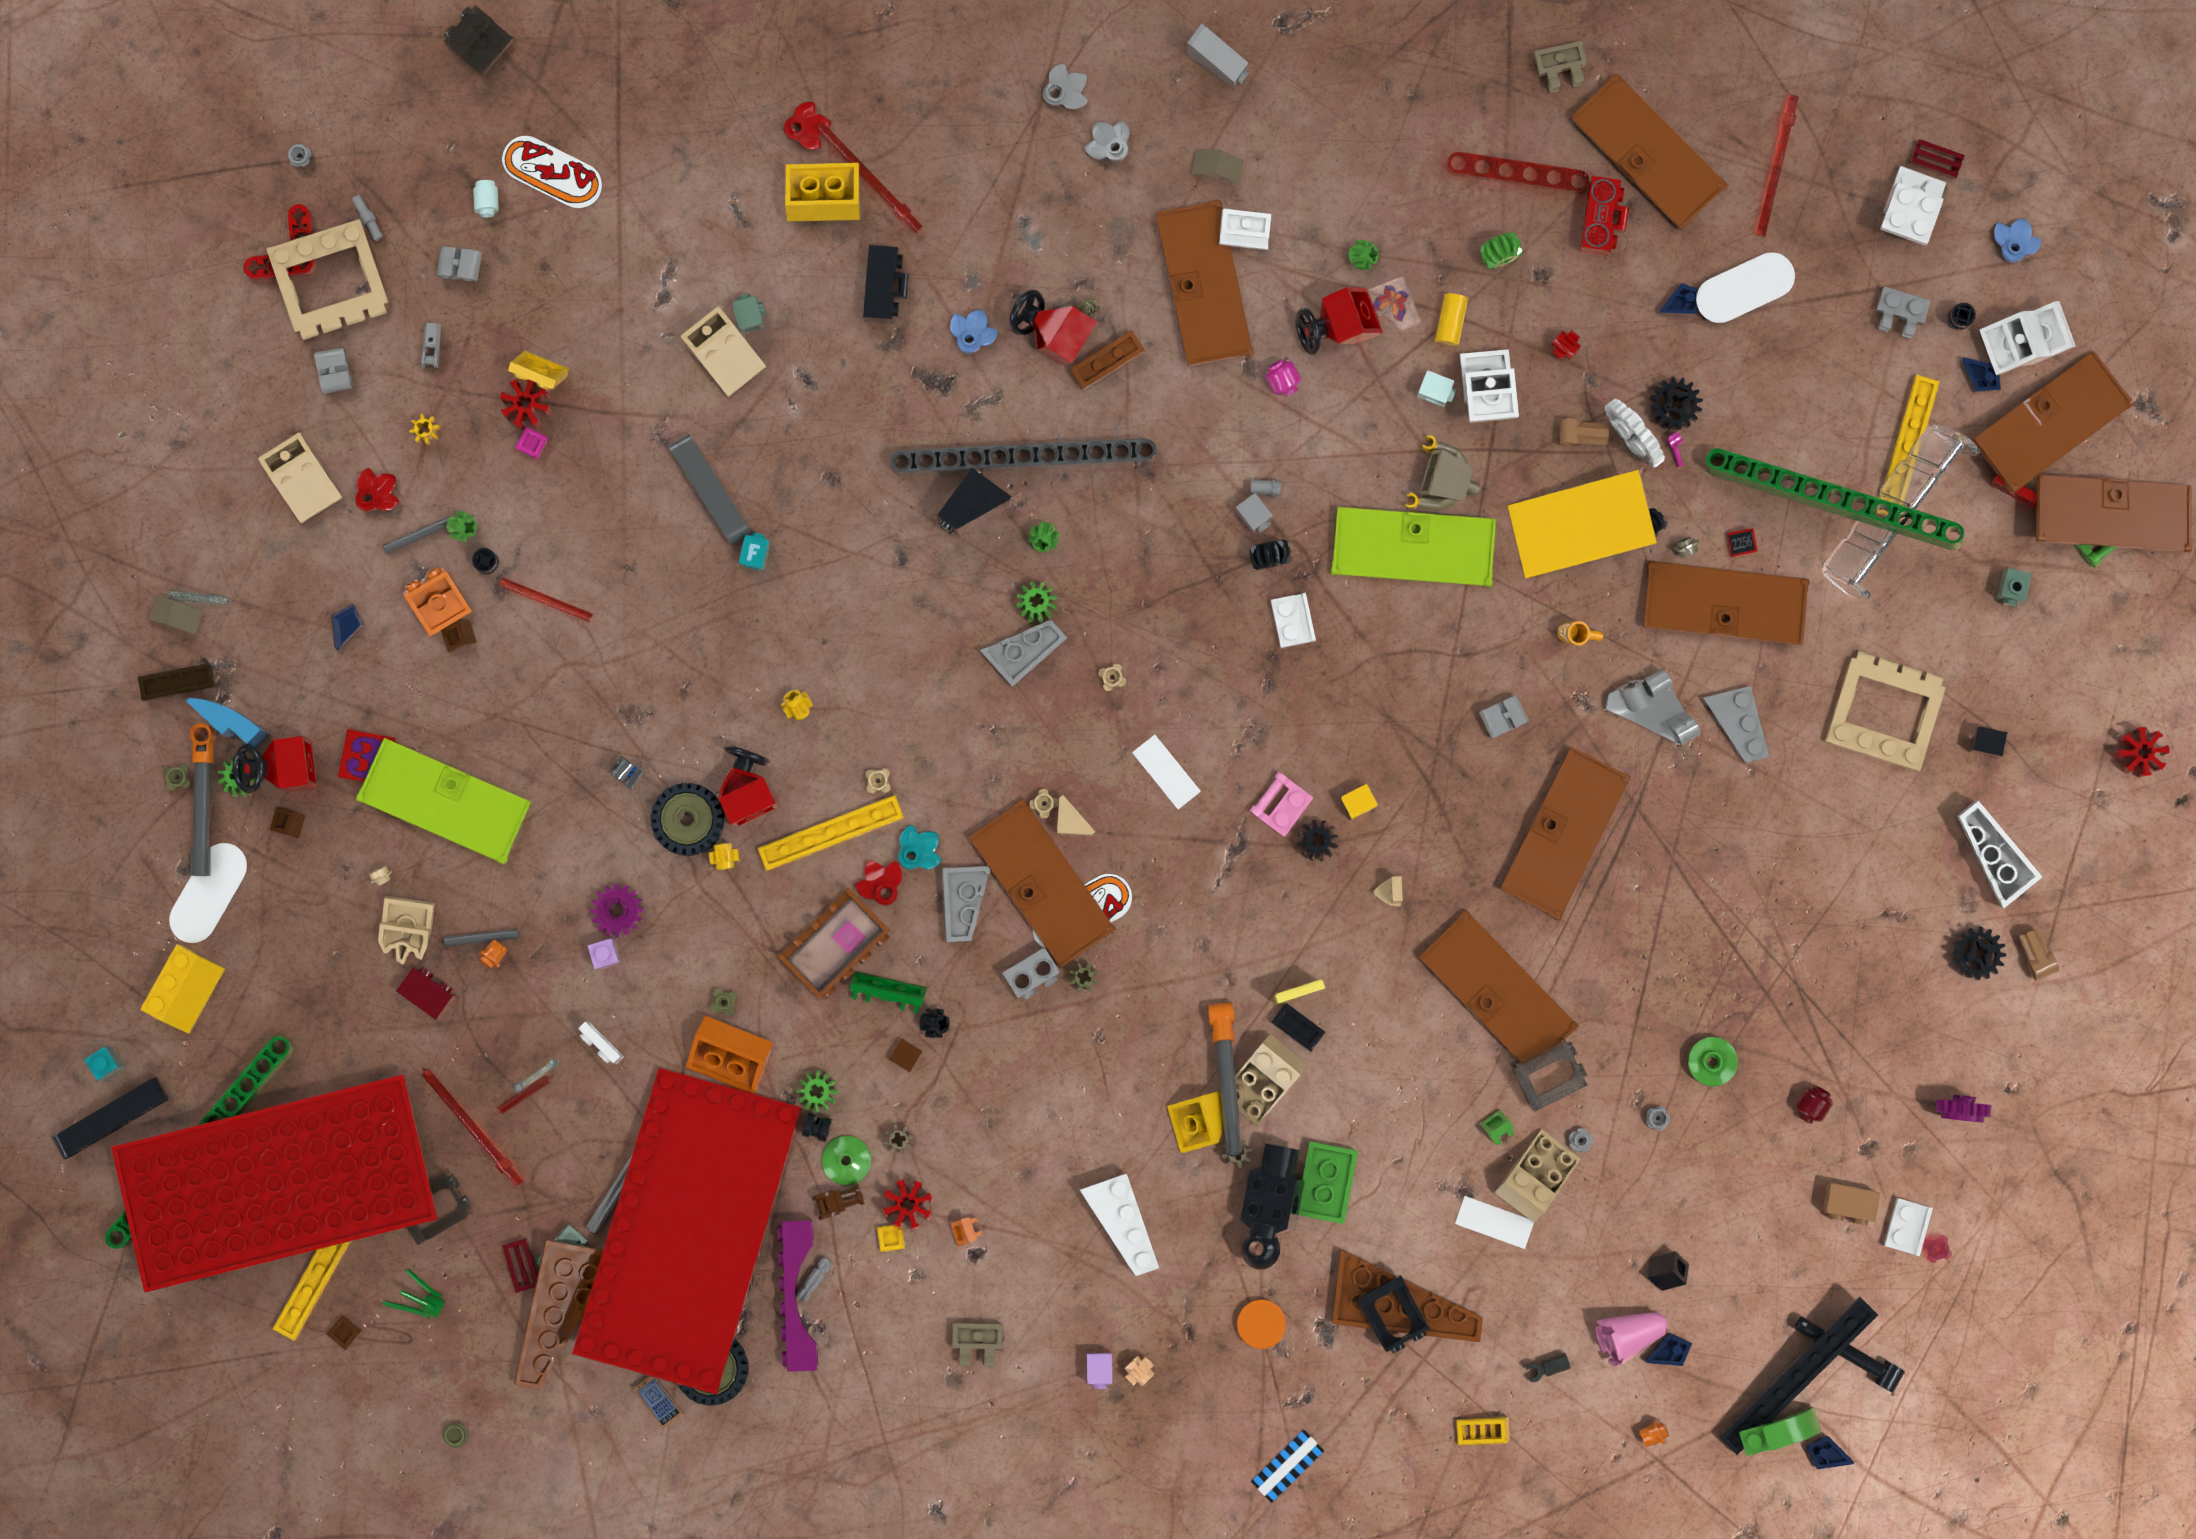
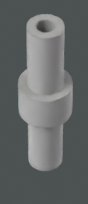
M356 195L352 198V201L360 213L359 219L363 226H367L374 241L381 240L383 235L375 222L376 217L372 210H368L361 195Z

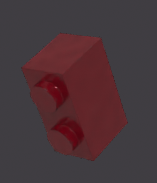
M413 967L396 992L433 1019L439 1021L456 999V996L452 994L454 989L443 981L440 984L432 979L434 974L426 968L421 967L419 970Z

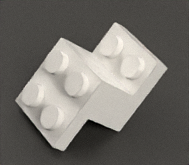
M1900 166L1883 211L1885 216L1880 230L1926 246L1944 200L1941 196L1946 182Z
M2059 301L2052 302L2034 311H2021L1980 329L1996 375H2001L2020 366L2034 365L2076 347Z
M1509 349L1460 354L1464 404L1467 403L1469 423L1519 418L1514 368L1510 366Z

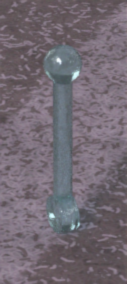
M551 1059L548 1065L523 1082L516 1083L513 1086L516 1093L521 1092L524 1086L551 1068H556L558 1061Z

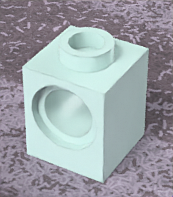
M1427 370L1417 397L1444 407L1447 401L1452 402L1456 389L1452 387L1454 380Z

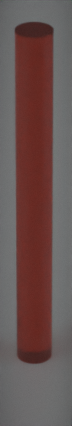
M502 578L499 587L589 623L593 618V613L506 578Z

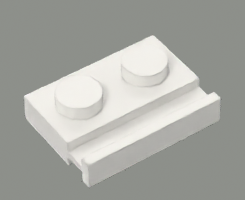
M1223 209L1219 245L1267 250L1271 214Z
M1306 593L1271 600L1281 649L1316 641Z
M584 1022L578 1028L582 1032L580 1037L589 1046L594 1044L600 1050L597 1054L607 1064L610 1061L618 1064L624 1058L590 1022Z
M1896 1198L1883 1246L1920 1256L1933 1208Z

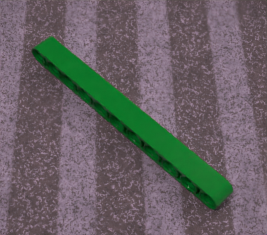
M1712 449L1706 456L1708 470L1714 476L1948 550H1957L1964 544V529L1957 522L1724 449ZM1717 458L1724 460L1721 466H1714L1711 463ZM1738 466H1745L1748 468L1746 472L1742 474L1735 472V469ZM1762 473H1768L1771 475V477L1766 481H1761L1758 479L1759 475ZM1786 480H1791L1794 482V485L1791 488H1784L1781 486V484ZM1811 487L1818 490L1817 493L1812 496H1808L1804 493L1806 489ZM1832 495L1841 497V500L1837 503L1828 501ZM1857 502L1865 505L1859 511L1852 509V505ZM1879 510H1886L1888 512V515L1884 518H1878L1875 514ZM1903 517H1908L1912 522L1905 526L1901 525L1899 520ZM1933 525L1936 529L1932 533H1926L1923 531V527ZM1951 532H1956L1960 535L1954 541L1949 540L1946 536Z
M282 1036L273 1037L198 1125L211 1122L215 1116L221 1120L241 1115L292 1055L294 1044L291 1039ZM282 1040L286 1044V1050L283 1054H278L275 1047L277 1042ZM266 1059L270 1063V1069L268 1072L262 1073L259 1064L262 1060ZM248 1078L254 1083V1087L250 1092H246L243 1088V1083ZM232 1097L238 1103L234 1111H230L227 1107V1102ZM125 1210L105 1234L106 1244L113 1249L125 1248L132 1242ZM118 1230L124 1236L121 1244H117L114 1241V1234Z

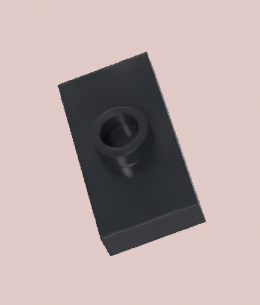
M1288 1003L1284 1004L1271 1022L1310 1052L1325 1034L1323 1029Z

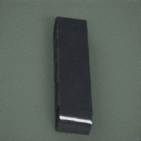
M152 1078L52 1137V1140L63 1160H66L163 1104L169 1097L158 1078Z

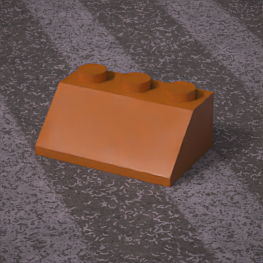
M705 1015L695 1034L686 1068L748 1093L755 1094L774 1043Z

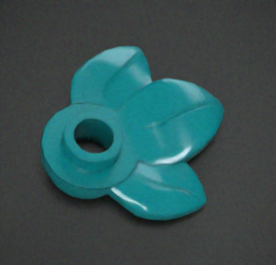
M909 825L904 829L899 839L902 848L898 854L900 865L909 870L916 869L917 867L926 870L935 868L942 861L934 853L939 843L938 833L928 831L919 834L913 825ZM912 853L915 859L909 860L906 855Z

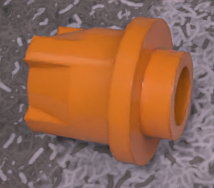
M493 939L484 951L480 950L478 953L481 957L479 961L489 969L492 967L498 968L500 966L499 962L506 954L507 949Z
M1658 1420L1653 1421L1652 1425L1639 1431L1646 1447L1659 1443L1666 1444V1438L1669 1437L1666 1425L1664 1423L1660 1424Z

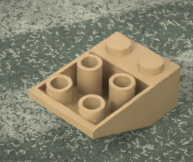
M719 306L680 336L685 345L728 397L766 368L762 360Z
M300 432L258 458L271 481L301 524L343 498L308 441Z
M1271 1034L1267 1036L1235 1075L1238 1110L1256 1126L1262 1122L1308 1066L1307 1063Z
M1541 1129L1503 1179L1495 1194L1532 1222H1535L1548 1209L1581 1159Z

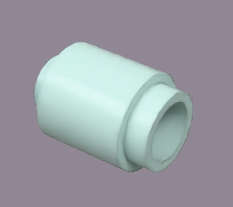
M492 180L477 181L473 188L474 212L480 214V217L483 218L493 217L494 213L499 211L498 188Z

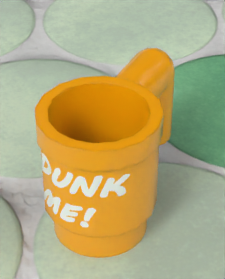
M1581 621L1565 622L1560 625L1557 631L1558 638L1568 645L1579 646L1585 644L1588 640L1601 641L1604 638L1602 632L1590 630L1588 625Z

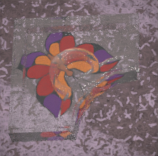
M1404 277L1368 290L1377 317L1385 318L1393 323L1397 331L1421 323Z

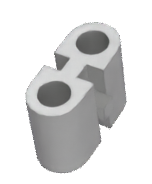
M441 247L436 276L450 280L460 279L467 282H477L482 252L471 249Z
M344 347L315 352V361L319 371V381L323 394L353 388Z
M1517 695L1479 712L1491 739L1529 722Z

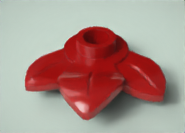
M805 102L795 108L793 117L786 120L783 129L785 135L790 140L798 141L805 149L816 150L821 148V141L818 136L828 131L831 122L825 116L815 114L814 102ZM792 125H798L800 131H794Z
M370 468L363 470L356 481L358 492L355 496V503L357 507L366 512L375 509L389 511L396 507L399 500L391 494L396 484L395 475L385 473L375 476ZM370 496L372 500L366 502L363 500V497Z
M867 861L864 870L866 880L855 883L858 893L865 899H875L878 904L883 906L893 904L898 896L897 887L902 881L900 865L897 861H893L885 869L877 862ZM883 889H888L890 891V896L888 898H883L881 896V892Z

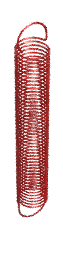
M549 1077L539 1084L536 1083L540 1080L538 1079L525 1088L524 1091L526 1092L522 1095H514L505 1101L504 1104L506 1105L499 1109L501 1114L503 1115L504 1111L507 1112L520 1101L522 1102L524 1098L527 1099L544 1085L546 1086L549 1082Z

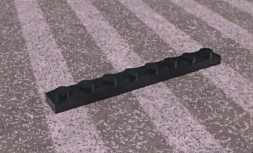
M1859 1296L1719 1435V1438L1738 1455L1744 1449L1739 1432L1770 1423L1878 1316V1313Z

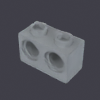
M1045 947L1003 972L1017 998L1023 997L1024 1000L1037 993L1035 988L1044 984L1045 987H1048L1058 981L1057 975L1060 974ZM1040 962H1046L1050 965V972L1045 976H1041L1036 972V967ZM1026 975L1029 978V985L1023 989L1018 988L1015 985L1017 976Z

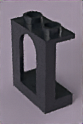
M1401 1275L1356 1298L1385 1352L1391 1350L1392 1354L1400 1351L1405 1348L1404 1342L1413 1339L1414 1342L1425 1337L1427 1335L1426 1330L1430 1329ZM1395 1291L1411 1322L1409 1333L1403 1337H1395L1388 1332L1373 1304L1376 1300Z

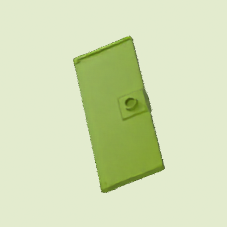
M1337 507L1334 555L1330 572L1331 575L1491 587L1493 584L1492 567L1496 519Z
M384 738L365 782L356 796V801L368 804L492 858L503 865L508 861L507 858L531 805V802L386 738Z

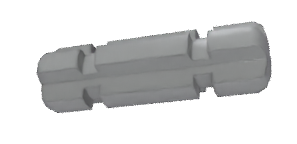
M826 1257L820 1259L817 1264L818 1267L812 1270L803 1283L804 1286L800 1287L797 1291L796 1296L801 1301H808L812 1295L811 1292L815 1291L826 1276L825 1272H828L833 1266V1263Z

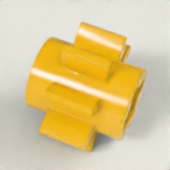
M421 414L418 421L412 420L414 429L409 430V433L417 434L415 438L417 443L424 440L427 445H430L431 439H439L436 435V430H440L441 427L433 425L435 422L433 416L427 420ZM422 426L428 427L430 431L426 433L422 432L420 429Z
M799 690L789 691L783 698L784 703H781L787 718L789 719L793 716L795 720L806 718L810 713L809 708L813 706L807 692L800 693Z
M731 843L714 845V852L708 853L710 864H716V870L735 868L734 862L739 861L738 850L732 849Z

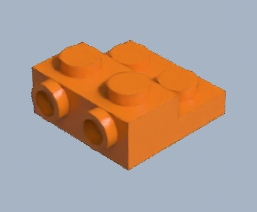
M439 567L431 569L426 573L428 578L421 582L418 579L411 581L405 586L407 590L403 592L405 599L430 637L472 612L446 567L441 570Z

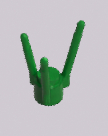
M407 1269L406 1273L432 1296L426 1295L423 1300L406 1291H400V1295L420 1304L421 1309L383 1301L382 1304L394 1309L422 1315L428 1319L431 1317L437 1319L446 1302L441 1299L442 1294L434 1291L410 1269Z

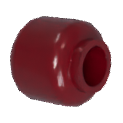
M1816 1085L1813 1088H1806L1796 1104L1797 1110L1801 1113L1799 1117L1810 1124H1813L1814 1121L1823 1122L1833 1106V1101L1830 1098L1831 1094Z

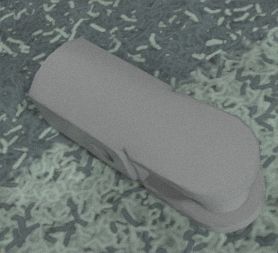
M425 323L422 367H426V365H434L435 368L439 367L441 324ZM428 349L435 350L434 356L427 355Z

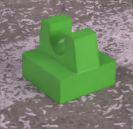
M1501 1110L1480 1123L1483 1130L1497 1145L1502 1143L1499 1137L1507 1133L1510 1137L1514 1135L1513 1125Z

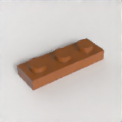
M1131 330L1072 367L1070 371L1084 391L1143 354L1145 349Z

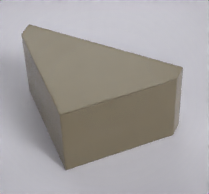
M1196 150L1191 175L1239 185L1244 160L1222 150Z
M155 597L148 620L196 635L203 611L173 600Z

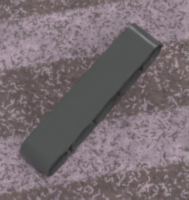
M689 433L667 445L729 543L732 545L745 537V535L750 534L751 530Z

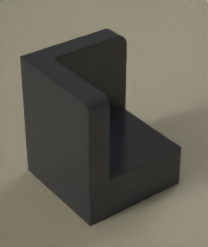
M1978 727L1974 746L1970 747L1969 752L1997 759L2002 757L2008 732Z
M1676 1251L1654 1256L1650 1259L1648 1279L1662 1291L1686 1285L1689 1263Z

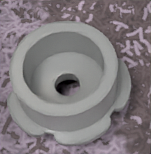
M295 144L287 153V157L290 159L289 162L294 167L307 166L312 155L310 149L303 144ZM302 154V157L298 158L297 155Z
M1657 1106L1656 1108H1651L1646 1114L1647 1125L1650 1128H1655L1656 1131L1664 1130L1666 1125L1670 1123V1115L1664 1107Z
M1584 1128L1573 1131L1569 1136L1571 1149L1575 1152H1587L1590 1149V1145L1593 1144V1136Z

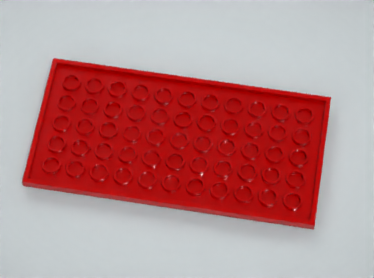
M658 1068L572 1355L714 1395L718 1394L801 1107Z
M404 1074L111 1147L144 1293L438 1220Z

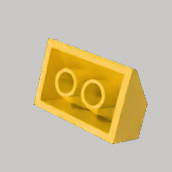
M859 163L786 164L785 207L787 221L860 220Z
M176 944L140 1010L190 1034L223 975L225 968L183 945Z

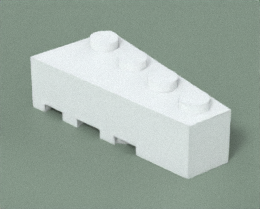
M1975 800L1957 815L2001 908L2008 906L2042 878L2040 873L1979 801Z
M1127 1173L1080 1189L1135 1276L1158 1269L1159 1266Z

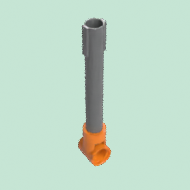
M203 723L194 725L190 730L192 763H195L193 848H191L190 876H211V848H209L211 764L214 763V742L217 735L213 727ZM206 728L208 738L205 741H200L198 733Z
M1233 1002L1208 1004L1209 1024L1213 1026L1212 1040L1216 1044L1226 1154L1234 1156L1243 1152L1232 1042L1235 1041L1234 1030L1232 1029V1024H1235Z

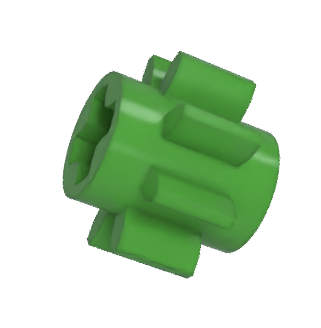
M1367 239L1357 240V245L1351 246L1349 250V260L1354 264V268L1371 270V264H1376L1379 258L1378 248L1373 245V242H1368Z
M457 511L456 516H449L446 526L448 532L451 533L449 537L462 542H467V537H474L477 529V524L473 520L474 515L467 514L464 511Z
M1041 522L1038 527L1032 526L1028 542L1032 543L1035 550L1047 552L1050 547L1056 549L1060 532H1055L1056 529L1053 524Z

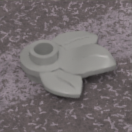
M1063 63L1057 65L1049 73V83L1043 90L1044 100L1049 105H1063L1067 109L1083 107L1087 104V99L1081 92L1086 85L1087 75L1082 73L1068 74ZM1054 90L1060 93L1057 98H1053L1050 94Z
M1123 121L1118 122L1114 127L1106 122L1094 123L1092 134L1095 140L1084 146L1086 153L1097 160L1108 158L1111 161L1119 162L1125 159L1129 151L1126 143L1130 136L1128 126ZM1120 146L1119 150L1112 151L1114 147Z

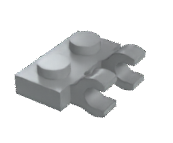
M1884 286L1876 308V312L1883 313L1878 330L1888 332V329L1891 328L1893 317L1906 321L1901 337L1911 339L1914 336L1916 325L1924 324L1931 301Z

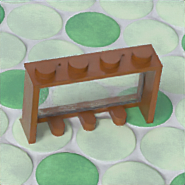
M847 888L778 958L818 999L822 996L827 999L837 989L834 985L840 979L845 982L855 972L852 967L858 961L863 964L872 955L869 951L876 944L880 947L890 938L887 934L890 929L850 888Z

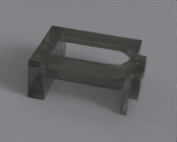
M1563 1037L1558 1038L1559 1044L1523 1062L1516 1059L1509 1063L1528 1105L1534 1112L1587 1086L1584 1079L1587 1077V1073L1581 1063L1577 1064L1574 1058L1577 1055L1576 1049L1571 1041L1567 1043ZM1557 1060H1569L1574 1070L1573 1076L1568 1081L1537 1095L1528 1075Z
M443 1172L440 1176L430 1181L433 1195L440 1190L450 1189L458 1205L454 1211L426 1228H423L421 1224L407 1227L417 1245L424 1244L472 1215L470 1209L473 1206L466 1195L462 1196L458 1190L460 1183L454 1174L450 1175L448 1172Z

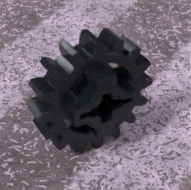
M1672 377L1670 384L1663 380L1661 382L1662 389L1656 386L1654 392L1657 395H1651L1649 400L1654 402V404L1649 406V410H1655L1652 418L1656 419L1659 417L1658 425L1661 426L1666 423L1667 430L1669 431L1672 426H1676L1677 431H1680L1682 424L1689 428L1691 426L1689 420L1696 422L1698 417L1695 413L1702 412V408L1697 405L1702 403L1703 399L1696 398L1700 390L1693 391L1691 389L1693 382L1685 385L1684 378H1681L1679 383H1676L1675 378ZM1675 389H1680L1686 393L1683 394L1676 392ZM1662 394H1664V398L1666 401L1665 404L1662 407H1660V399ZM1673 400L1675 402L1683 400L1679 407L1668 408ZM1691 401L1692 407L1688 415L1686 406ZM1666 415L1675 416V417L1677 418V420L1671 419V418L1667 417Z
M1977 927L1976 933L1973 928L1967 929L1968 935L1960 933L1961 941L1953 942L1957 946V950L1951 951V954L1957 955V958L1952 963L1960 964L1957 971L1962 972L1965 970L1966 978H1970L1974 974V979L1977 981L1980 980L1981 974L1985 979L1990 978L1989 972L1994 975L1998 974L1996 966H2004L2000 958L2007 955L2000 950L2005 947V944H1998L1997 942L2000 936L1992 937L1991 929L1983 933L1982 927ZM1979 937L1986 939L1991 945L1982 943ZM1968 943L1969 947L1966 953L1963 954L1964 946ZM1977 950L1983 951V955L1980 957H1975L1974 953ZM1994 953V959L1990 965L1989 959L1991 954ZM1967 962L1975 964L1978 970L1968 966Z

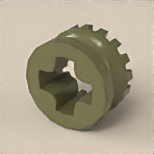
M1090 298L1076 306L1078 310L1089 316V313L1093 315L1100 310V307L1095 305V298Z

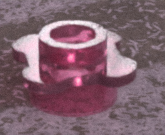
M1940 1235L1938 1239L1925 1240L1924 1247L1927 1248L1929 1254L1927 1258L1931 1263H1936L1939 1259H1949L1952 1252L1949 1250L1948 1238L1946 1236Z

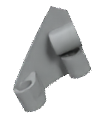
M1663 668L1642 680L1630 681L1608 693L1605 709L1631 720L1678 745H1684L1701 735L1700 729L1693 717L1684 711L1672 690L1674 687L1673 683Z

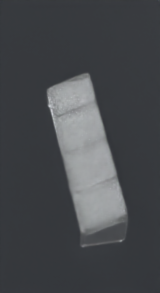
M1930 424L1908 452L1907 459L1901 461L1879 490L1877 498L1916 510L1958 453L1978 456L1981 451L1966 435L1939 424ZM1879 510L1875 515L1878 518H1884L1888 515V512L1886 510ZM1903 517L1899 520V523L1904 525L1909 518ZM1856 521L1849 530L1850 534L1841 540L1822 565V571L1824 572L1823 575L1845 594L1856 598L1869 599L1872 596L1871 593L1862 587L1860 582L1897 533Z

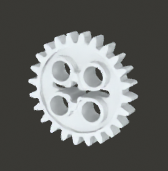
M1616 398L1605 406L1606 415L1610 418L1611 425L1620 437L1625 440L1626 445L1633 454L1642 458L1645 463H1648L1653 468L1665 460L1664 452L1660 449L1659 442L1651 431L1645 427L1644 422L1635 411L1631 410L1630 407L1627 408L1624 402L1622 403Z

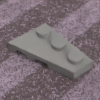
M1049 620L990 647L981 649L980 652L1004 679L1014 687L1067 640V637L1052 620Z
M1751 686L1702 698L1705 705L1708 706L1714 715L1717 723L1728 736L1729 741L1744 764L1770 757Z
M989 866L942 868L945 943L968 942L972 940L987 878L991 870Z

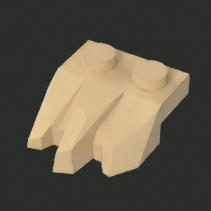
M386 896L384 898L383 916L378 937V943L383 953H388L392 948L396 949V961L403 965L408 953L411 951L414 952L416 958L422 960L432 931L435 903Z

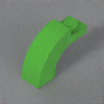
M1812 1407L1790 1413V1415L1770 1423L1741 1430L1739 1434L1746 1456L1803 1441L1817 1435L1822 1430L1815 1408Z

